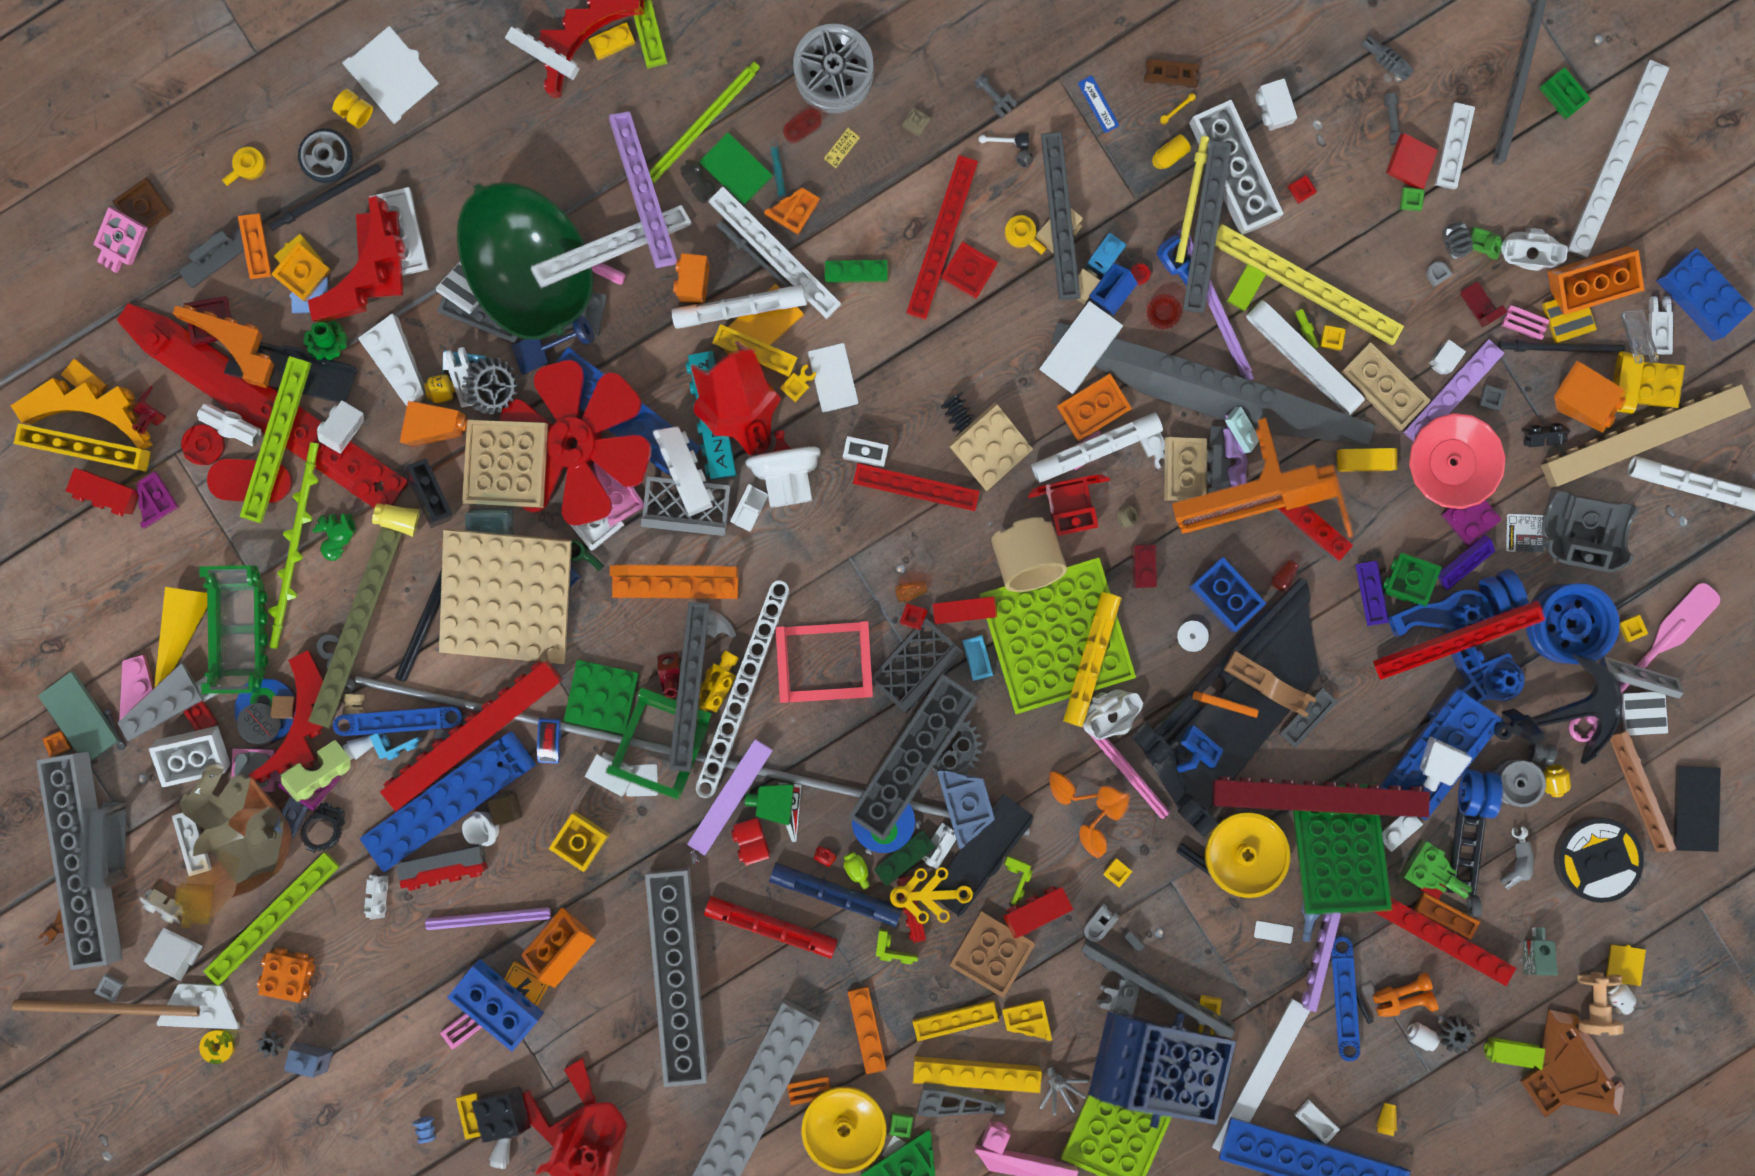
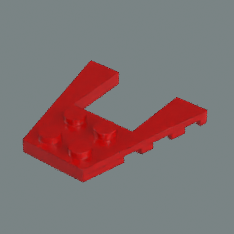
M582 1057L567 1066L564 1071L584 1106L597 1102L584 1064L585 1060ZM527 1090L522 1093L529 1122L555 1147L560 1132L575 1119L581 1108L550 1126L531 1092Z

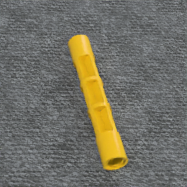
M1101 592L1063 718L1064 722L1080 727L1084 725L1122 599L1119 596Z

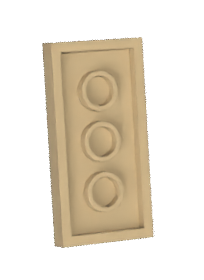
M1371 342L1340 372L1399 431L1403 430L1431 401Z

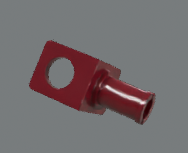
M151 385L142 393L132 409L140 415L132 426L134 431L138 427L140 428L137 432L139 434H145L150 423L158 426L166 418L164 414L145 403L153 389Z
M677 652L658 655V674L662 690L667 698H675L678 694L677 690L680 679L679 655ZM666 659L674 660L671 664H663V661Z

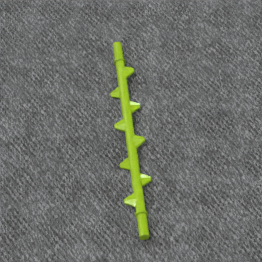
M310 442L305 463L301 491L293 494V498L298 503L293 529L283 533L290 541L286 566L277 572L283 580L278 605L268 608V612L275 618L274 624H272L273 631L269 646L274 649H278L281 630L284 627L282 625L287 601L297 598V593L290 588L295 562L303 559V556L298 552L302 525L313 519L305 511L310 486L318 483V478L313 474L314 467H316L315 461L319 444Z

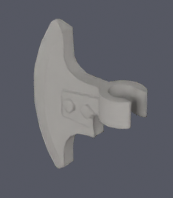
M709 609L707 635L715 638L718 634L725 633L731 638L736 637L735 630L730 622L720 613Z

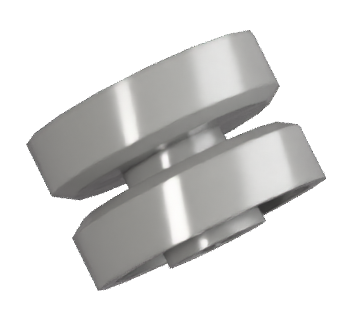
M1509 759L1499 763L1492 771L1499 773L1501 776L1503 803L1518 807H1529L1537 803L1544 795L1546 788L1545 776L1541 769L1533 763Z

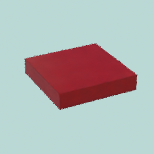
M1405 133L1400 134L1386 174L1416 189H1424L1438 150Z
M962 242L941 279L977 300L998 262Z

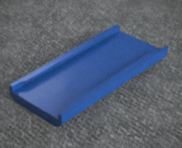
M1456 686L1381 783L1380 789H1388L1389 785L1402 786V790L1410 791V787H1423V791L1430 792V817L1494 735L1495 726L1505 720ZM1430 736L1466 752L1472 758L1451 786L1440 781L1435 791L1423 786L1428 776L1420 770V764Z

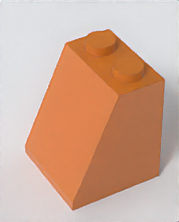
M1576 361L1554 395L1558 412L1602 433L1606 427H1611L1615 420V413L1618 409L1621 410L1627 401L1624 389L1579 361Z
M408 401L400 443L417 447L463 436L464 431L467 430V415L457 410Z

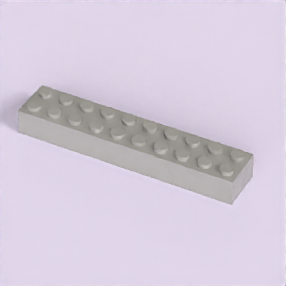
M89 752L37 760L70 970L108 965L123 960L111 887L80 889L81 810L98 809Z
M690 868L648 871L645 874L664 1087L707 1083L709 1076Z
M783 999L691 1176H741L814 1036L821 1017Z

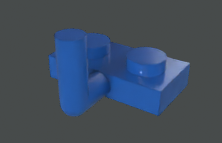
M1195 725L1188 726L1180 743L1190 750L1193 756L1190 761L1178 764L1177 770L1178 772L1195 769L1200 760L1210 768L1216 767L1223 749Z

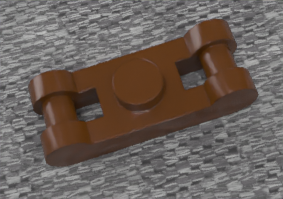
M1155 59L1146 60L1147 74L1144 75L1145 83L1180 85L1188 88H1196L1198 86V79H1196L1200 67L1198 64ZM1155 69H1161V75L1155 74ZM1183 71L1188 72V78L1183 77Z

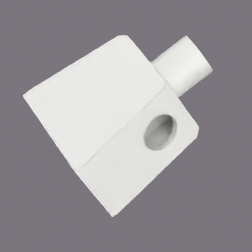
M1430 736L1420 764V770L1428 776L1423 786L1432 791L1437 789L1440 781L1451 786L1472 758L1466 752Z

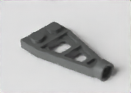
M923 1083L917 1105V1115L925 1117L983 1113L1004 1116V1098H996L995 1096L942 1084ZM945 1096L959 1099L957 1105H941ZM966 1100L979 1102V1104L965 1105Z

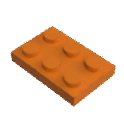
M1108 374L1056 406L1077 442L1132 409L1111 374Z

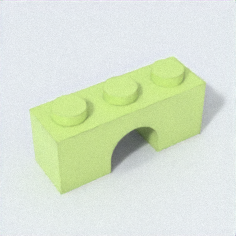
M336 740L317 751V760L322 765L319 770L307 771L299 763L281 775L282 785L296 802L309 798L316 789L327 786L333 778L338 775L341 776L349 770L351 758Z

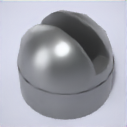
M1022 150L1017 154L1015 160L1021 167L1027 169L1033 162V154H1030L1029 150Z

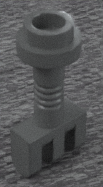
M982 74L974 82L977 85L976 88L979 90L982 87L997 103L992 110L1003 119L1005 114L1001 108L1009 113L1011 108L1006 103L1008 102L1012 107H1015L1017 102L1009 94L1002 98L989 84L988 80L990 77Z

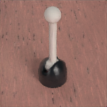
M1029 132L1018 133L1014 138L980 135L979 142H1014L1019 149H1028Z

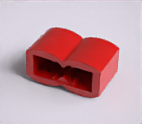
M759 817L733 825L734 829L731 830V835L734 842L738 841L740 850H737L740 862H744L747 866L771 857Z

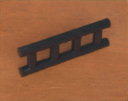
M1457 809L1450 867L1456 870L1457 873L1455 875L1449 872V874L1457 878L1459 866L1471 868L1469 880H1459L1472 887L1471 892H1468L1470 896H1476L1486 818L1480 817L1479 813L1477 818L1462 815L1459 809ZM1464 824L1476 826L1475 839L1463 837ZM1461 845L1473 847L1472 859L1460 858ZM1447 888V892L1455 893L1451 889Z

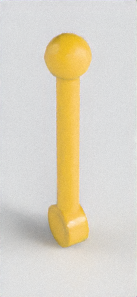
M1190 93L1188 95V98L1185 101H1183L1179 106H1177L1174 110H1172L1168 115H1163L1160 119V122L1162 124H1167L1169 118L1172 117L1175 113H1177L1187 103H1189L1190 101H1194L1196 99V95L1194 93Z

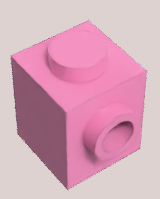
M990 1120L981 1139L982 1145L999 1154H1003L1011 1136L1008 1126L999 1121L995 1123Z

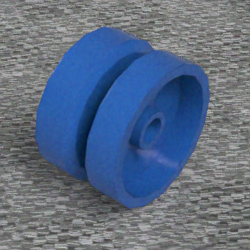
M1511 569L1498 572L1496 578L1488 576L1479 581V591L1490 602L1494 616L1529 604L1522 582Z
M1465 770L1458 790V806L1462 815L1476 816L1479 813L1480 817L1491 819L1497 816L1503 794L1500 774L1487 771L1481 774L1478 770Z

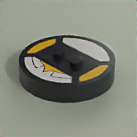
M1603 817L1580 819L1568 826L1556 843L1554 867L1559 880L1571 893L1588 901L1607 903L1621 899L1634 889L1642 875L1644 856L1640 842L1628 827L1615 820Z

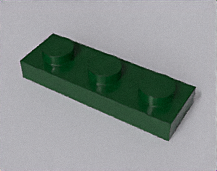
M921 831L877 866L874 871L885 886H889L934 850L936 846L927 834Z

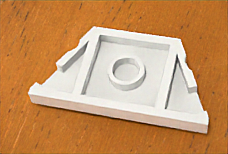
M178 984L167 1005L200 1006V1015L198 1017L160 1016L157 1021V1026L240 1028V1022L234 1016L232 1011L234 1008L231 1001L227 999L224 985L217 986L216 984Z

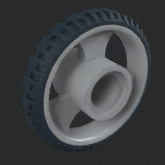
M328 128L317 129L307 134L303 141H301L298 149L299 165L309 178L317 182H335L344 177L350 169L353 161V151L349 141L338 131ZM321 137L323 143H318L314 146L312 155H306L310 144ZM336 140L344 148V161H339L338 153L332 148ZM329 152V157L322 160V154ZM316 164H320L327 169L333 168V173L320 175L313 172L312 168Z

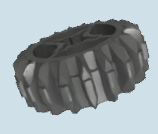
M487 357L486 361L481 358L479 359V365L475 362L471 363L473 370L466 369L469 375L468 377H462L463 380L467 381L466 384L462 385L463 389H467L463 393L464 397H469L466 402L470 405L473 404V409L479 410L484 414L486 412L494 414L495 411L500 413L502 412V407L509 408L507 402H514L511 397L512 394H518L514 390V387L519 386L518 383L513 382L517 378V375L512 374L514 369L508 367L507 362H501L499 358H494L493 360V358ZM495 369L501 374L503 382L498 381ZM491 382L494 383V384H496V385H492V387H489L490 389H488V388L485 387V386H489V384H491ZM477 390L483 391L486 402L479 397Z

